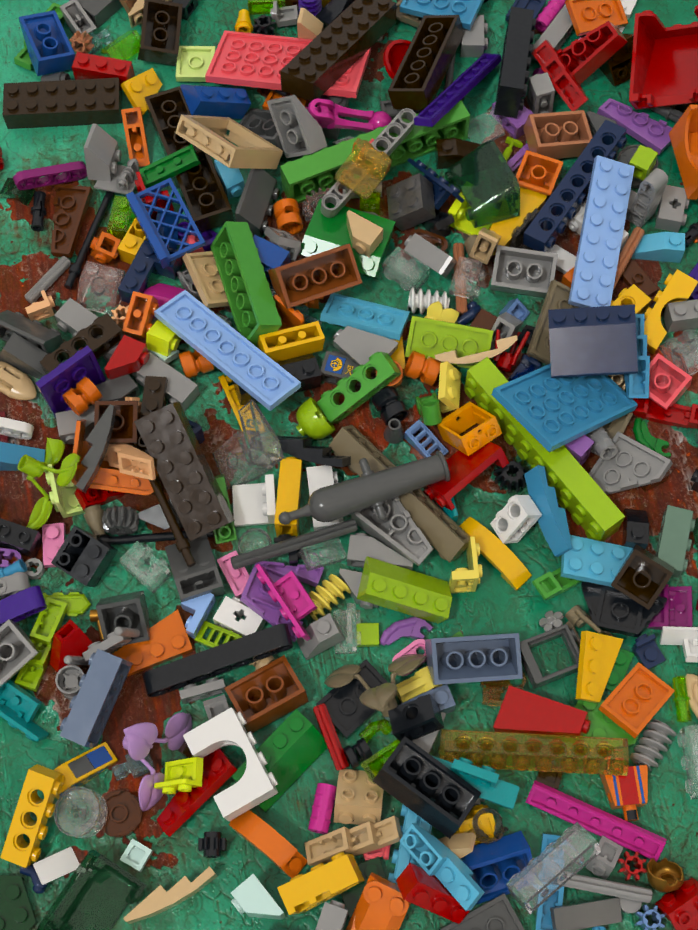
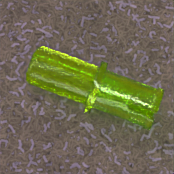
M676 676L672 679L673 689L675 690V698L672 700L675 702L677 722L692 721L689 700L691 698L688 697L686 678L684 676Z

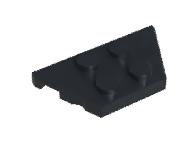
M582 582L581 584L591 621L601 630L638 638L667 603V598L658 596L648 610L613 587Z

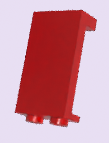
M492 442L487 443L469 456L458 450L446 460L450 472L449 482L442 480L423 487V492L431 500L436 501L440 507H446L452 511L455 508L451 501L453 496L492 463L504 468L509 464V461L502 447Z

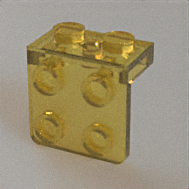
M357 138L353 144L352 153L335 174V180L366 200L372 195L390 170L392 160L386 153L379 152L373 148L370 142Z

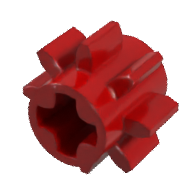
M626 851L624 852L625 860L618 859L617 861L621 864V869L617 873L623 872L626 875L625 881H628L632 876L638 881L640 880L638 873L645 874L647 872L643 868V863L646 862V859L641 860L638 857V851L633 856H630L629 852ZM631 861L634 862L633 866L637 868L632 872L630 871V866L627 865Z

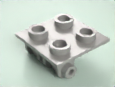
M130 159L127 162V166L117 164V173L113 174L111 182L97 180L94 188L124 195L134 191L136 188L134 180L138 179L136 172L139 171L138 161Z

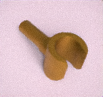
M90 610V622H97L100 638L104 640L97 610Z

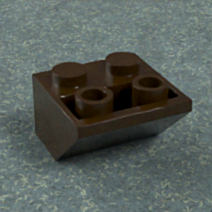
M623 34L628 42L599 67L613 86H617L631 78L634 34Z

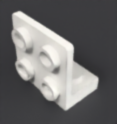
M274 474L265 475V482L232 486L234 525L236 527L274 524L276 511Z

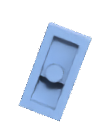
M209 593L180 603L183 610L194 614L189 616L185 624L189 637L195 639L203 622L206 621L216 602L214 594Z

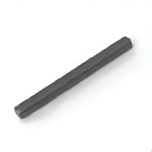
M350 519L231 557V564L233 569L255 564L357 531V524L354 519Z

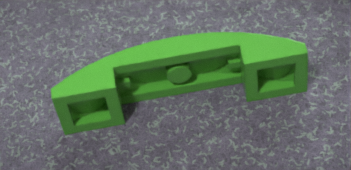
M560 567L533 580L532 584L543 599L548 600L583 581L560 577Z

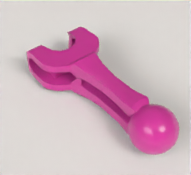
M314 99L309 103L308 107H305L321 128L351 129L368 133L378 127L387 126L392 121L391 116L384 111L374 112L350 109L334 104L333 101L327 99ZM338 116L362 119L368 121V123L341 119Z

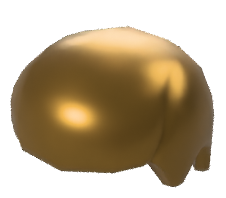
M652 858L646 865L648 882L655 890L667 893L678 890L682 886L684 873L677 863L668 861L667 858H663L660 862H655V859Z

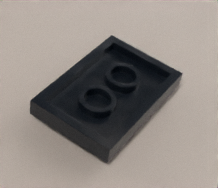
M366 659L359 665L361 670L357 674L364 679L370 688L388 683ZM353 679L345 686L333 688L316 704V706L323 703L326 705L333 725L346 739L378 711L360 702L359 697L366 689L358 679Z

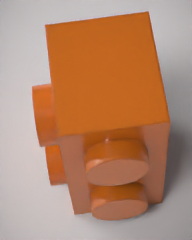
M133 291L122 331L128 336L146 340V333L153 326L154 311L159 308L158 300L151 295Z

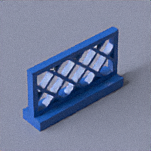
M171 178L139 193L134 194L132 191L126 194L128 203L163 269L170 266L169 262L184 256L185 253H190L206 245ZM170 185L172 189L170 196L160 194L163 188ZM146 196L154 197L151 205L143 203L141 198ZM158 198L167 201L165 209L155 206ZM171 202L180 204L178 213L169 210ZM153 211L163 213L160 221L151 219ZM167 214L176 217L173 225L164 223ZM180 218L189 221L187 229L177 226ZM161 227L171 229L169 237L159 234ZM175 230L185 233L182 241L172 239ZM189 234L197 236L199 239L194 244L186 243ZM170 243L180 245L179 250L170 255L168 251Z

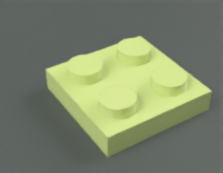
M179 46L176 63V81L206 82L205 75L215 54L216 47Z

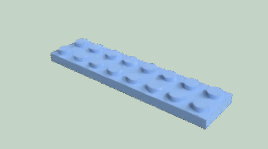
M599 155L594 158L568 300L570 305L581 308L611 305L635 166Z
M186 290L154 311V315L159 321L269 411L273 410L301 388L299 380Z

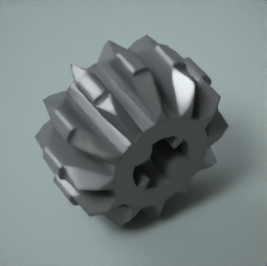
M123 505L106 508L102 516L104 531L118 536L135 533L139 525L137 510L131 509L130 506L123 507Z

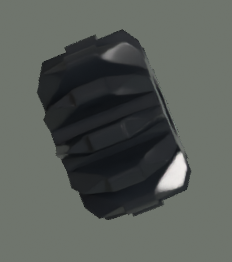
M514 456L512 461H509V464L504 468L496 466L497 469H494L493 475L496 476L494 482L495 484H500V490L506 487L508 494L511 493L512 489L518 493L520 487L525 488L527 486L524 474L529 471V467L523 466V460L516 462V457Z

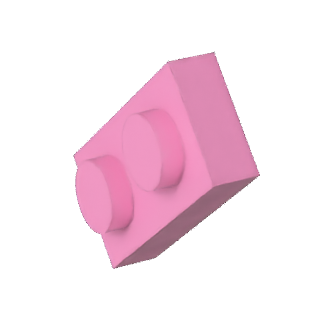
M64 522L44 524L42 526L44 568L56 567L51 562L66 539Z
M235 550L216 561L234 596L240 598L249 579V574L245 567L233 569L231 557L238 555Z

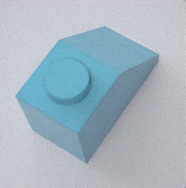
M214 160L216 172L228 200L240 196L245 184L239 168H228L218 160Z

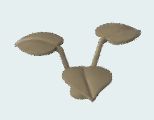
M408 654L395 659L388 666V671L391 672V683H384L375 688H370L364 679L357 674L361 668L356 664L339 667L326 678L324 684L330 688H339L347 685L353 679H358L366 689L359 697L360 702L369 708L381 711L384 717H389L388 711L398 706L395 699L398 695L395 677L397 675L404 676L412 672L427 657L421 654Z

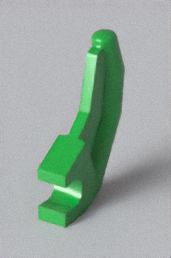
M636 418L633 425L635 440L670 459L671 453H664L661 450L663 448L667 449L669 442L652 436L645 421H642L641 418Z

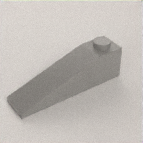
M399 497L384 502L383 507L387 517L383 521L379 520L375 508L372 507L351 514V519H354L357 526L418 566L433 551L432 546L420 528L416 526L409 512L401 504Z

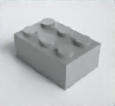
M497 245L490 290L545 298L550 282L555 277L558 254Z

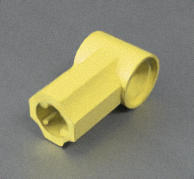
M428 666L418 670L414 676L396 684L397 696L404 703L424 692L440 687L442 684L433 685Z

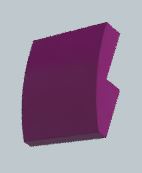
M666 584L659 596L667 598V603L647 628L662 630L663 626L693 627L692 586L669 587Z

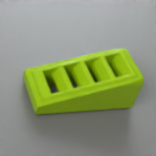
M204 621L194 641L208 648L219 646L218 644L222 636L226 637L223 644L229 642L230 639L235 640L243 636ZM207 628L211 629V631L207 639L205 640L203 639V636ZM215 632L219 634L214 643L210 642Z

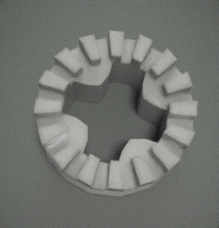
M31 558L25 562L27 566L25 573H27L28 578L37 580L44 575L45 568L39 559ZM32 564L38 566L36 573L30 571Z

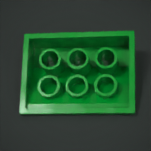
M320 199L305 232L299 255L306 258L349 243L352 248L346 225L347 212L350 210L383 228V240L370 257L360 254L352 248L359 273L378 280L396 221L346 206L336 216L327 218L321 213L322 199ZM332 203L325 204L328 208L335 207Z

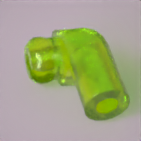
M387 719L371 722L359 736L364 738L367 743L379 731L384 735H388L392 731L391 724H389Z

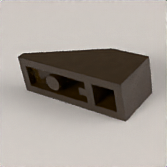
M457 138L436 139L435 157L437 169L495 165L493 147Z

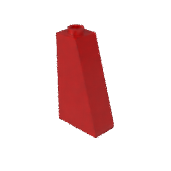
M509 685L493 728L498 735L581 740L583 734H588L591 721L586 711Z

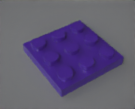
M88 345L77 351L75 355L65 362L59 364L58 367L47 375L42 376L35 383L55 418V413L72 410L64 401L62 395L70 388L75 389L76 383L81 379L87 377L95 386L106 381L96 357Z

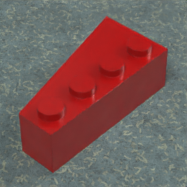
M607 21L588 32L582 39H576L571 42L570 46L563 50L559 49L556 52L580 85L628 41L614 24Z

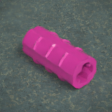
M566 0L548 1V4L536 19L535 28L539 32L544 33L563 8Z
M326 783L317 784L308 831L319 834L328 833L336 796V786Z

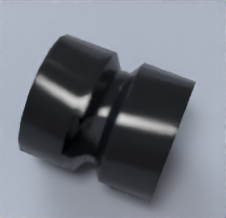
M387 387L376 393L372 398V403L376 410L381 412L380 416L386 426L391 419L396 418L401 422L409 414L405 403L400 401L401 397L395 387Z

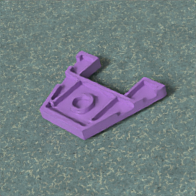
M258 562L266 569L274 583L290 571H293L299 581L316 587L324 570L322 566L310 568L301 564L289 566L280 562ZM255 563L240 601L272 626L287 624L291 640L295 642L297 636L291 629L294 626L290 619L286 620L279 610L282 606L278 601L274 602L268 594L269 586L267 583L263 585L257 577L256 573L259 571L255 566L258 563Z

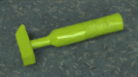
M507 136L505 143L510 145L506 147L496 165L498 171L503 170L513 152V146L523 147L521 141Z

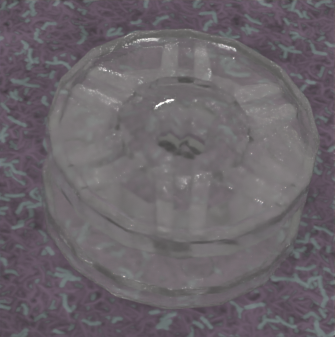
M78 786L67 789L60 795L55 804V824L67 836L81 839L90 838L103 828L107 820V804L102 795L92 789Z

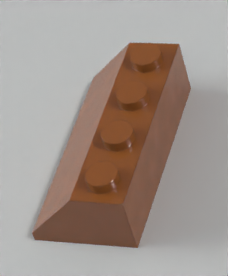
M350 243L268 270L274 291L280 297L286 309L362 283Z

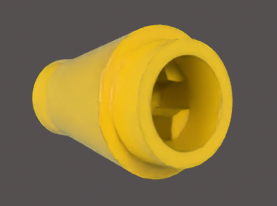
M246 9L238 12L235 24L236 32L252 33L253 31L249 11Z

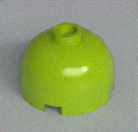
M310 397L298 408L296 413L298 425L296 428L303 437L307 434L315 440L324 439L336 430L313 398Z

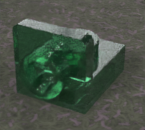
M7 178L0 191V195L7 199H19L23 205H29L35 189L19 190L13 178Z

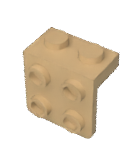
M352 769L339 770L334 808L335 823L361 825L368 821L373 824L381 821L384 789L373 782L378 772Z

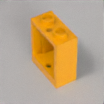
M470 401L437 424L442 439L467 456L503 434L496 416ZM476 423L479 424L477 427H475L465 435H459L467 429H469L470 427H472L473 425H475Z

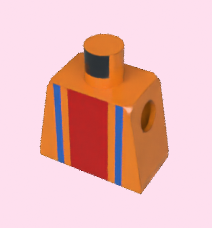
M647 765L603 769L600 772V778L611 809H623L624 820L628 822L639 820L637 807H643L648 802Z

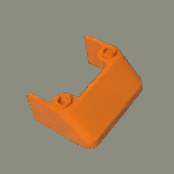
M85 419L77 420L73 453L80 456V461L77 465L76 473L71 480L74 485L78 483L86 471L81 461L92 447L87 441H84ZM104 460L89 487L139 495H150L154 492L148 479L120 473L119 468L109 466V462ZM155 468V474L159 480V474Z

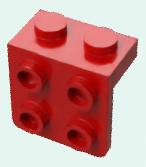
M694 878L685 880L678 890L665 894L655 903V906H658V912L665 914L674 930H698V881Z

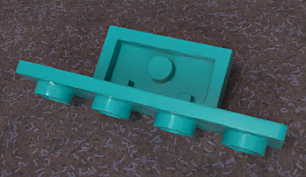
M9 679L0 687V716L7 720L11 727L24 732L25 736L32 741L38 742L47 738L49 733L32 722L42 702Z
M432 756L480 791V799L508 809L514 808L520 788L517 785L498 779L499 774L495 773V769L484 765L481 768L472 765L473 762L466 758L454 759L452 763Z

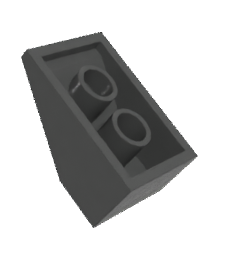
M250 108L239 124L283 150L270 110Z

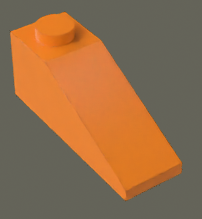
M141 107L122 109L121 114L129 159H136L139 167H145L150 164Z

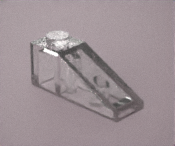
M250 400L238 411L250 463L271 469L284 458L281 444L256 402Z

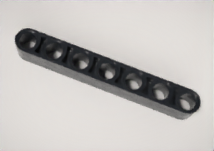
M287 624L274 625L146 671L142 676L147 696H160L183 688L186 685L200 682L291 649L293 643Z

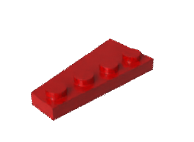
M222 748L203 757L202 787L192 788V792L178 791L156 819L163 832L169 837L237 771V768Z

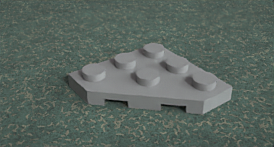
M617 432L612 439L618 449L617 454L610 460H602L600 457L589 472V475L604 493L609 495L660 482L673 463L670 459Z

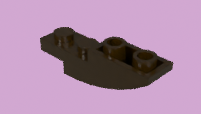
M145 377L141 412H138V419L166 406L167 377ZM138 431L137 444H134L133 447L139 450L145 449V452L149 454Z

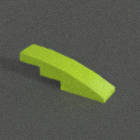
M49 597L45 600L47 608L39 613L29 635L38 654L20 669L14 682L21 688L37 692L51 656L53 635L62 627L68 603Z

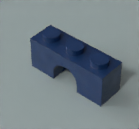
M144 240L118 287L121 301L130 303L133 291L143 293L147 289L151 273L157 275L154 265L156 255L147 240Z

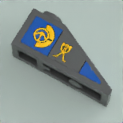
M326 351L320 369L322 374L321 381L336 385L341 379L351 376L353 374L352 371L359 365L341 352ZM359 381L355 384V390L357 391L361 388Z

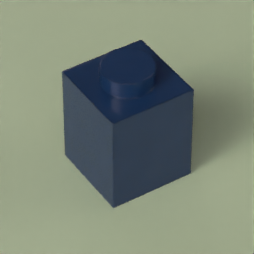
M168 248L170 255L178 251ZM156 257L154 260L156 273L175 280L177 277L176 272L180 271L183 265L182 257L169 262L170 266L164 269Z

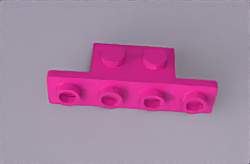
M258 563L255 566L259 571L256 573L257 577L263 585L267 583L269 586L268 594L274 602L278 601L282 606L279 610L286 620L290 619L294 626L291 629L298 638L302 637L306 641L310 640L311 638L300 623V620L317 609V606L295 573L290 571L274 583L266 569Z

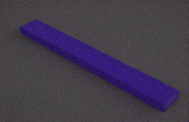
M484 53L414 118V124L417 126L433 127L501 62V55Z

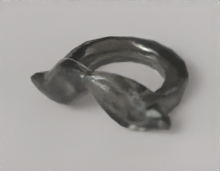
M482 808L473 817L472 826L476 835L475 841L489 844L500 840L504 833L508 831V828L503 826L500 813L495 809ZM483 813H492L496 818L493 838H489L478 826V818Z

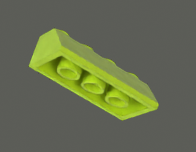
M367 556L357 599L439 624L449 618L452 595L448 581Z

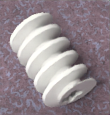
M412 287L409 293L407 311L411 307L412 313L415 314L419 308L420 314L423 315L432 303L438 301L442 304L443 309L449 308L450 297L448 298L446 291L440 297L438 290L432 296L430 289L423 295L422 288L415 294L414 287Z

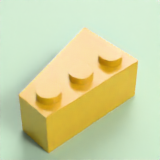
M344 852L331 857V862L325 865L320 863L312 867L310 872L304 875L299 874L291 878L290 882L277 887L288 914L305 913L365 881L353 854L345 855Z

